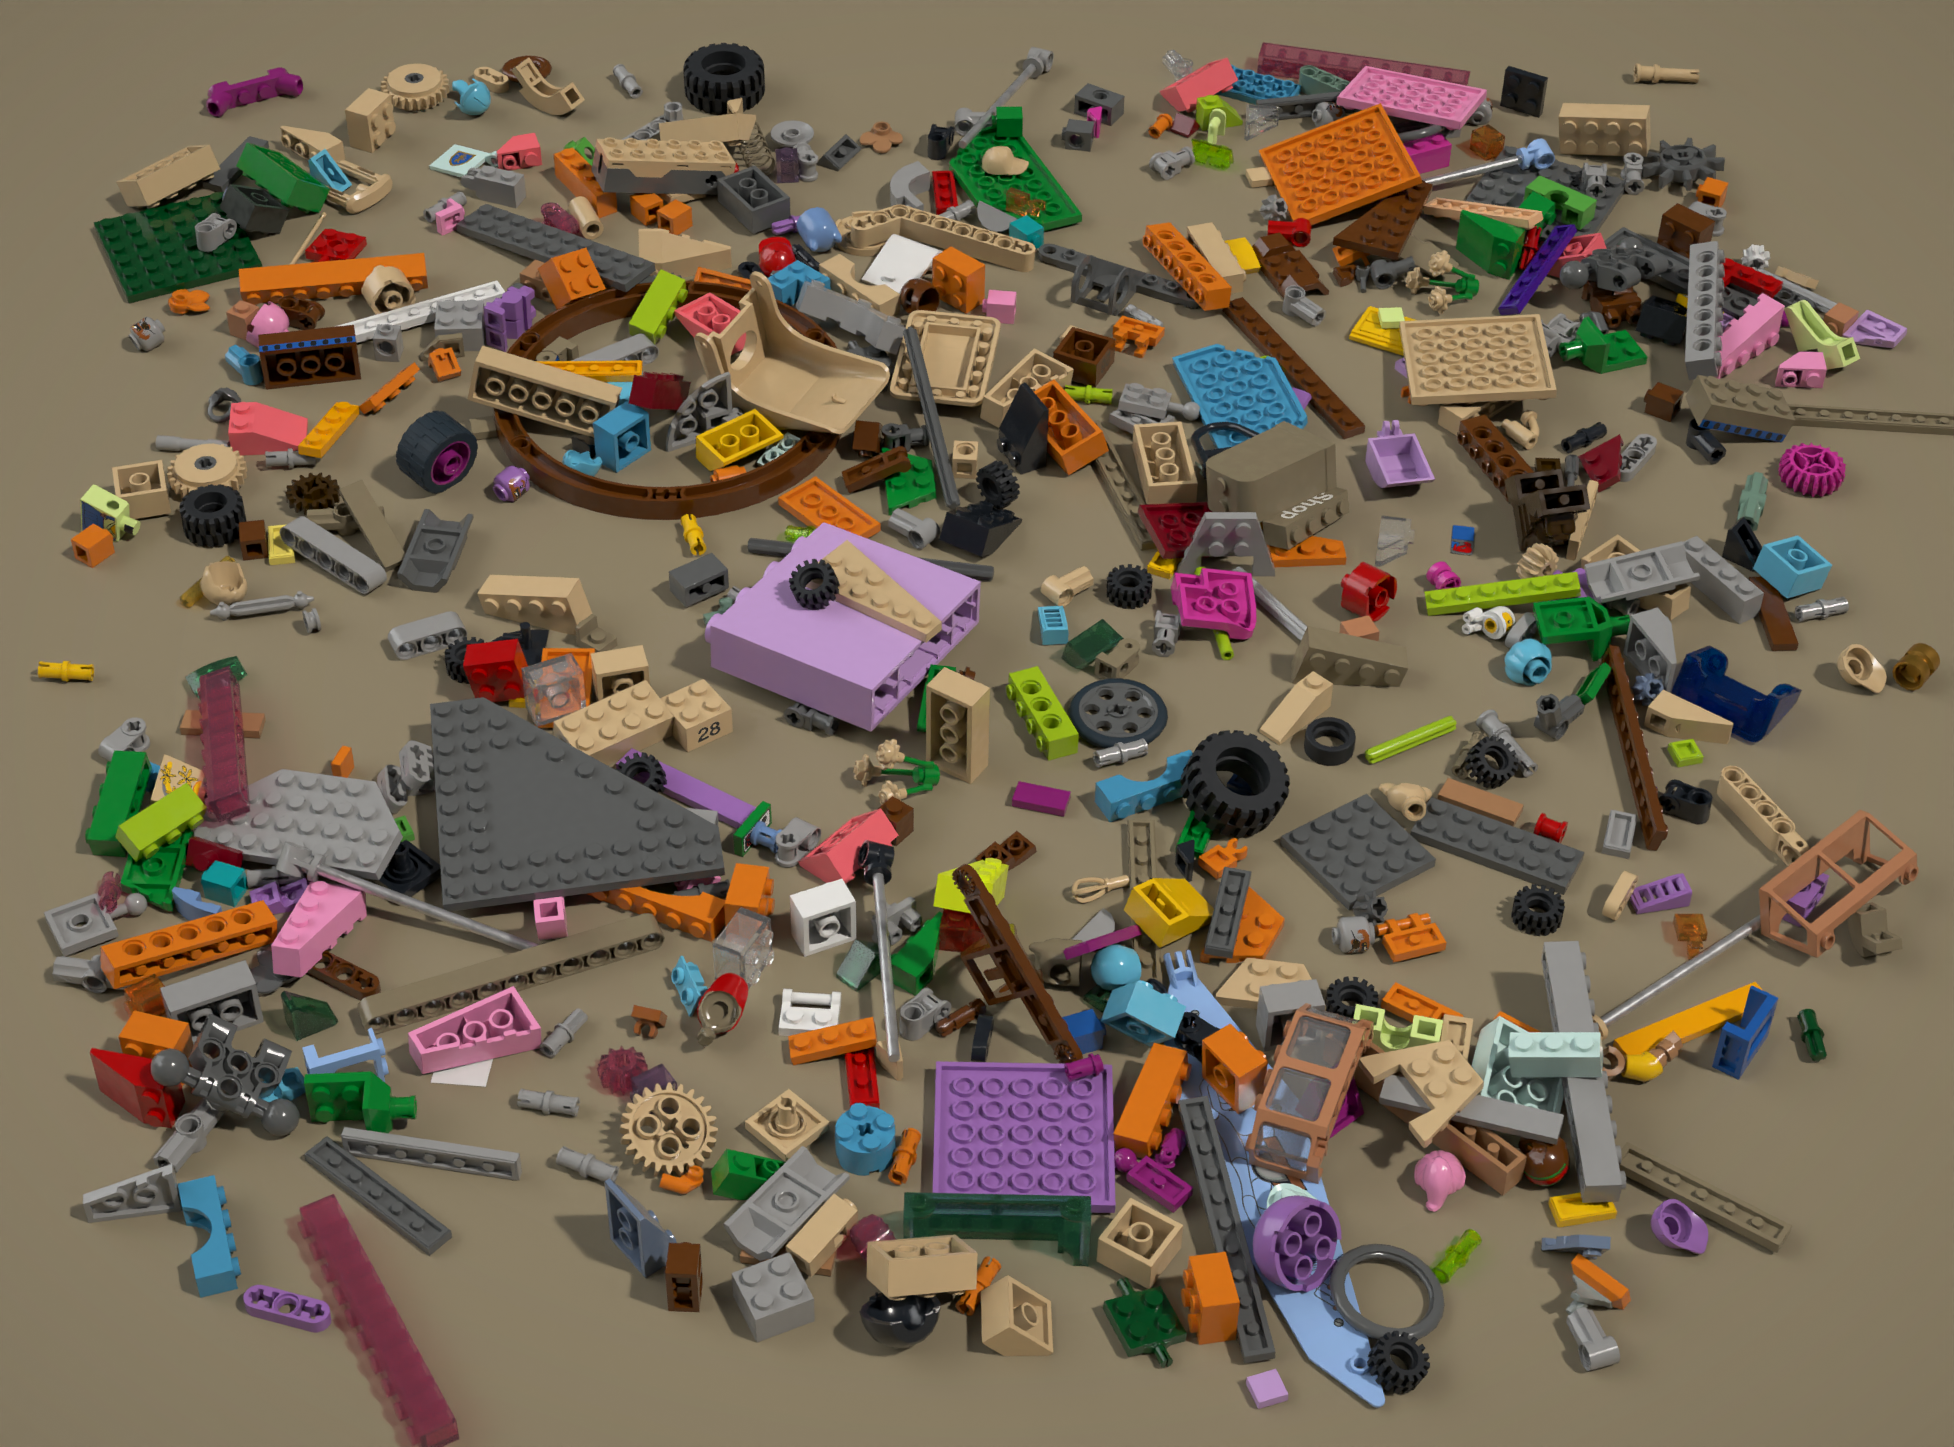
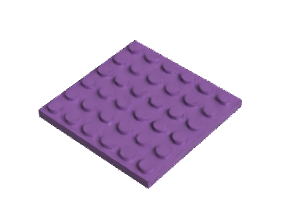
M936 1061L932 1210L1115 1213L1112 1065L1103 1064L1104 1071L1099 1072V1076L1095 1077L1092 1074L1069 1082L1064 1064Z

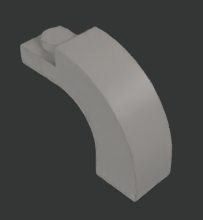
M919 161L902 167L893 175L890 182V206L901 204L924 211V204L915 195L930 190V171Z

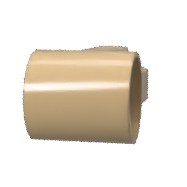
M1079 567L1060 578L1056 575L1046 578L1041 586V593L1057 606L1065 607L1072 601L1075 594L1092 586L1094 578L1087 567Z

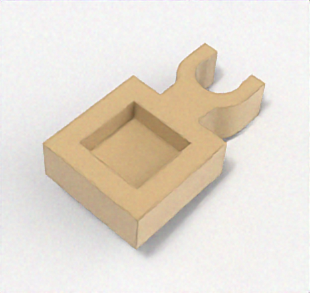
M1778 266L1775 275L1786 278L1805 289L1807 287L1816 289L1819 280L1785 267Z

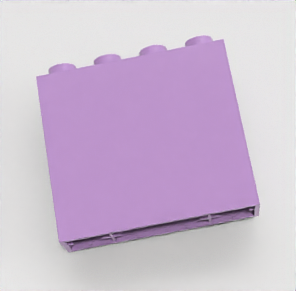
M823 522L808 537H799L795 541L791 552L783 560L770 563L764 572L763 578L752 588H743L737 595L735 603L725 613H716L711 617L705 629V640L711 644V667L872 731L929 674L930 664L937 665L979 623L981 582ZM848 540L942 621V630L925 643L835 600L829 599L830 605L825 606L824 603L820 604L821 609H816L815 605H813V610L808 609L807 606L804 608L796 601L790 589L789 578H792V571L798 572L796 568L798 564L803 567L805 566L803 561L808 560L809 564H811L812 559H817L819 562L820 559H823Z

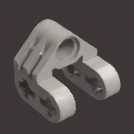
M413 740L409 741L399 751L400 767L391 764L386 765L377 775L378 787L391 813H398L407 803L408 796L423 795L435 791L434 759L431 746Z

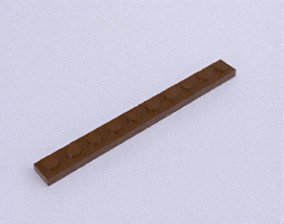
M1243 297L1231 300L1229 307L1222 309L1265 356L1276 358L1286 378L1295 388L1311 394L1312 398L1309 403L1343 439L1365 432L1364 423Z
M1609 645L1600 665L1606 662L1612 668L1605 679V685L1647 850L1657 851L1662 841L1667 838L1668 827L1663 819V807L1659 803L1658 788L1654 784L1653 769L1649 764L1648 750L1645 748L1643 731L1640 730L1638 722L1639 715L1634 706V695L1630 691L1629 676L1626 675L1624 668L1625 661L1621 656L1619 646Z

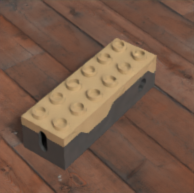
M607 137L596 140L591 171L603 192L718 195L717 179L738 172L739 167L723 142L716 140L710 142H700L698 140L678 141L676 139L668 141H658L656 139L637 140L634 138L618 140Z

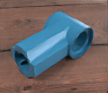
M237 345L229 347L228 352L225 354L226 362L242 375L243 382L246 385L261 383L264 380L259 356L250 354L243 347H238Z

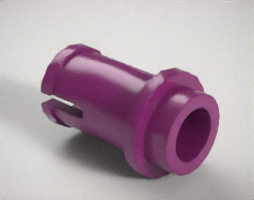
M1091 1053L1088 1054V1058L1064 1064L1069 1082L1092 1074L1096 1077L1099 1076V1072L1104 1071L1103 1062L1099 1054L1094 1055Z

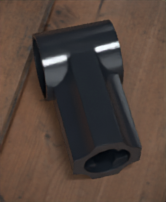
M1695 418L1692 419L1689 423L1686 445L1691 449L1698 450L1711 464L1718 463L1725 457L1726 449L1710 432V429L1699 427Z

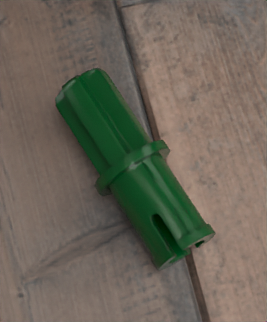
M1803 1009L1797 1015L1802 1030L1800 1037L1806 1043L1812 1061L1819 1062L1827 1056L1823 1043L1824 1032L1819 1028L1815 1011L1813 1009Z

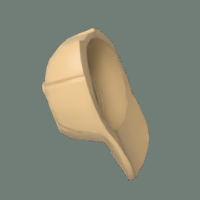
M1007 146L992 147L985 152L982 158V169L994 175H1020L1029 165L1028 161L1014 157L1011 149Z
M1852 644L1841 652L1837 661V668L1841 677L1851 685H1862L1874 693H1880L1885 686L1887 676L1884 668L1870 651L1862 645Z

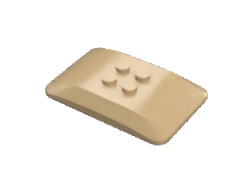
M917 310L910 313L906 329L913 327V329L917 330L935 403L962 406H978L982 404L1001 329L1000 321L993 317ZM903 336L890 384V394L897 399L920 401Z

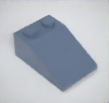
M611 1179L606 1180L605 1191L610 1239L638 1271L647 1278L666 1266L669 1243H677L670 1230L662 1228L652 1210L647 1211L638 1200Z

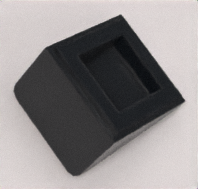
M587 435L572 436V449L580 454L589 451L591 459L596 456L593 437Z
M1194 840L1178 844L1176 847L1175 865L1188 882L1192 881Z

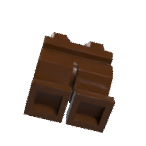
M1587 281L1583 287L1581 298L1583 300H1590L1591 311L1600 312L1609 328L1618 327L1622 321H1628L1631 325L1638 324L1642 301L1637 296V293L1633 292V287L1622 292L1598 288L1594 281Z

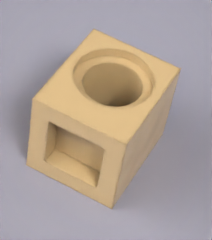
M954 440L952 457L954 478L976 479L978 442Z

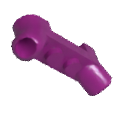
M280 67L267 70L268 75L236 84L229 85L227 81L220 82L209 88L207 93L209 99L206 101V107L211 115L222 117L228 109L281 95L297 97L303 91L302 78L299 75L289 74L285 68Z

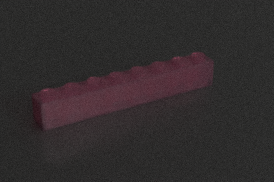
M230 666L199 676L200 688H197L198 696L201 700V703H198V707L202 715L199 723L203 734H200V738L204 746L201 754L205 762L202 769L207 780L203 783L208 798H205V805L210 814H215L219 823L250 812L240 685Z

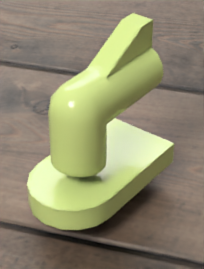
M1213 109L1210 113L1207 147H1212L1213 144L1217 143V135H1225L1226 114L1221 109Z

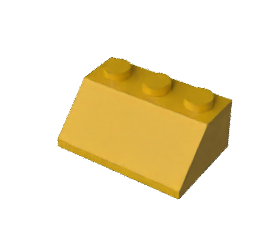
M753 409L695 436L696 459L709 471H713L783 439L784 435L762 414Z

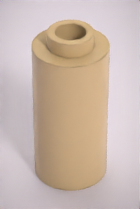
M582 196L572 199L568 205V210L581 233L586 239L598 238L602 234L604 227L590 202Z

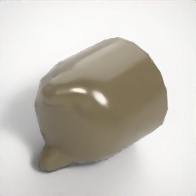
M1052 938L1029 945V950L1035 953L1034 967L1037 971H1042L1044 982L1051 985L1079 987L1082 955L1066 960L1063 950L1082 943V940Z

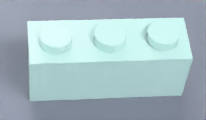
M1510 1032L1509 1063L1512 1077H1602L1603 1048L1601 1032Z

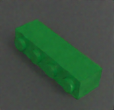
M114 750L111 761L107 762L105 782L100 785V798L92 811L93 821L85 834L86 843L89 844L93 855L126 857L127 850L115 836L118 826L140 811L152 771V766L146 752Z

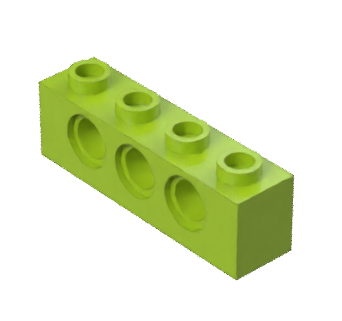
M1035 666L1009 673L1008 685H1006L1007 697L1015 703L1018 716L1023 717L1028 733L1033 734L1038 750L1040 752L1043 751L1048 761L1078 753L1079 734L1039 667Z

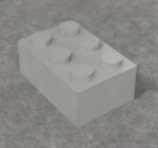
M246 960L160 988L167 1018L189 1023L193 1044H195L201 1027L209 1014L237 1025L236 1031L264 1022L256 982Z

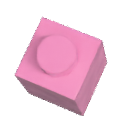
M989 290L988 298L983 299L982 312L986 313V317L998 319L1000 323L1014 324L1016 292Z

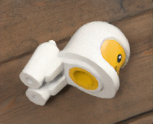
M1504 606L1494 607L1484 613L1481 608L1476 607L1463 614V620L1466 624L1462 626V631L1464 634H1470L1474 631L1482 630L1488 637L1499 639L1515 625V616L1509 608Z

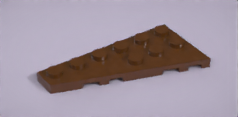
M1422 180L1421 184L1388 196L1333 238V245L1398 261L1431 195L1433 184Z

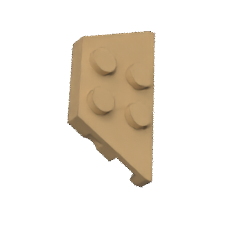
M1246 958L1219 989L1215 999L1220 1005L1257 1009L1260 986L1312 979L1304 964Z

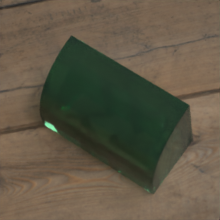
M1101 619L1067 642L1062 659L1074 668L1083 669L1094 662L1096 656L1101 652L1106 654L1118 646L1119 641L1124 638L1104 619Z

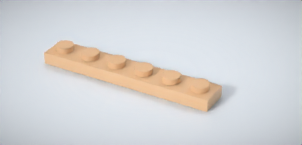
M1437 197L1428 202L1423 209L1424 214L1434 215L1435 218L1449 217L1452 220H1459L1463 209L1521 227L1525 230L1534 228L1537 223L1543 220L1542 211Z

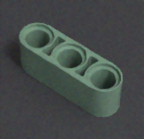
M1306 65L1300 68L1298 85H1301V92L1307 95L1340 92L1350 83L1315 66Z

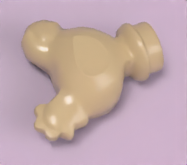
M1384 783L1380 784L1379 791L1387 796L1389 804L1397 811L1402 812L1403 816L1407 819L1418 821L1425 816L1426 803L1432 797L1430 789L1410 783H1400L1398 785Z

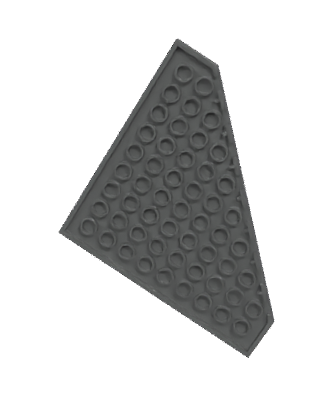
M484 697L430 704L444 910L458 911L725 875L720 833L717 825Z

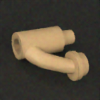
M1526 410L1520 418L1522 424L1517 421L1511 422L1508 419L1502 422L1501 426L1506 429V435L1527 450L1533 448L1537 443L1539 426L1536 421L1537 413L1535 411Z

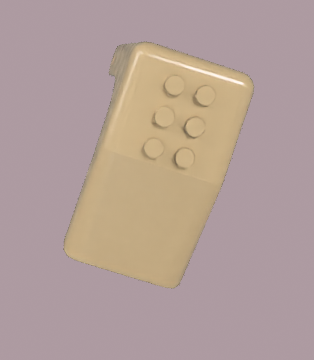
M753 272L749 277L752 288L739 301L741 311L720 334L712 331L709 336L704 333H697L694 337L696 349L708 381L718 375L729 372L731 374L732 409L739 407L744 411V414L756 409L776 428L833 434L846 432L884 389L890 377L889 368L882 362L827 346L798 333L782 317L768 278L760 272ZM746 332L744 348L736 361L731 364L730 359L734 345Z

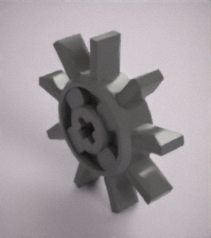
M1687 138L1684 145L1670 146L1666 141L1661 140L1660 153L1648 151L1647 157H1643L1642 164L1643 178L1660 175L1659 188L1663 189L1668 183L1676 182L1684 183L1685 189L1691 191L1692 182L1701 179L1705 181L1707 177L1716 179V171H1724L1725 157H1716V145L1714 144L1703 149L1693 146L1692 138Z

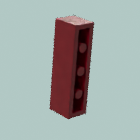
M644 371L643 375H634L628 404L649 409L678 410L688 398L691 382L683 380V375L675 373H651Z

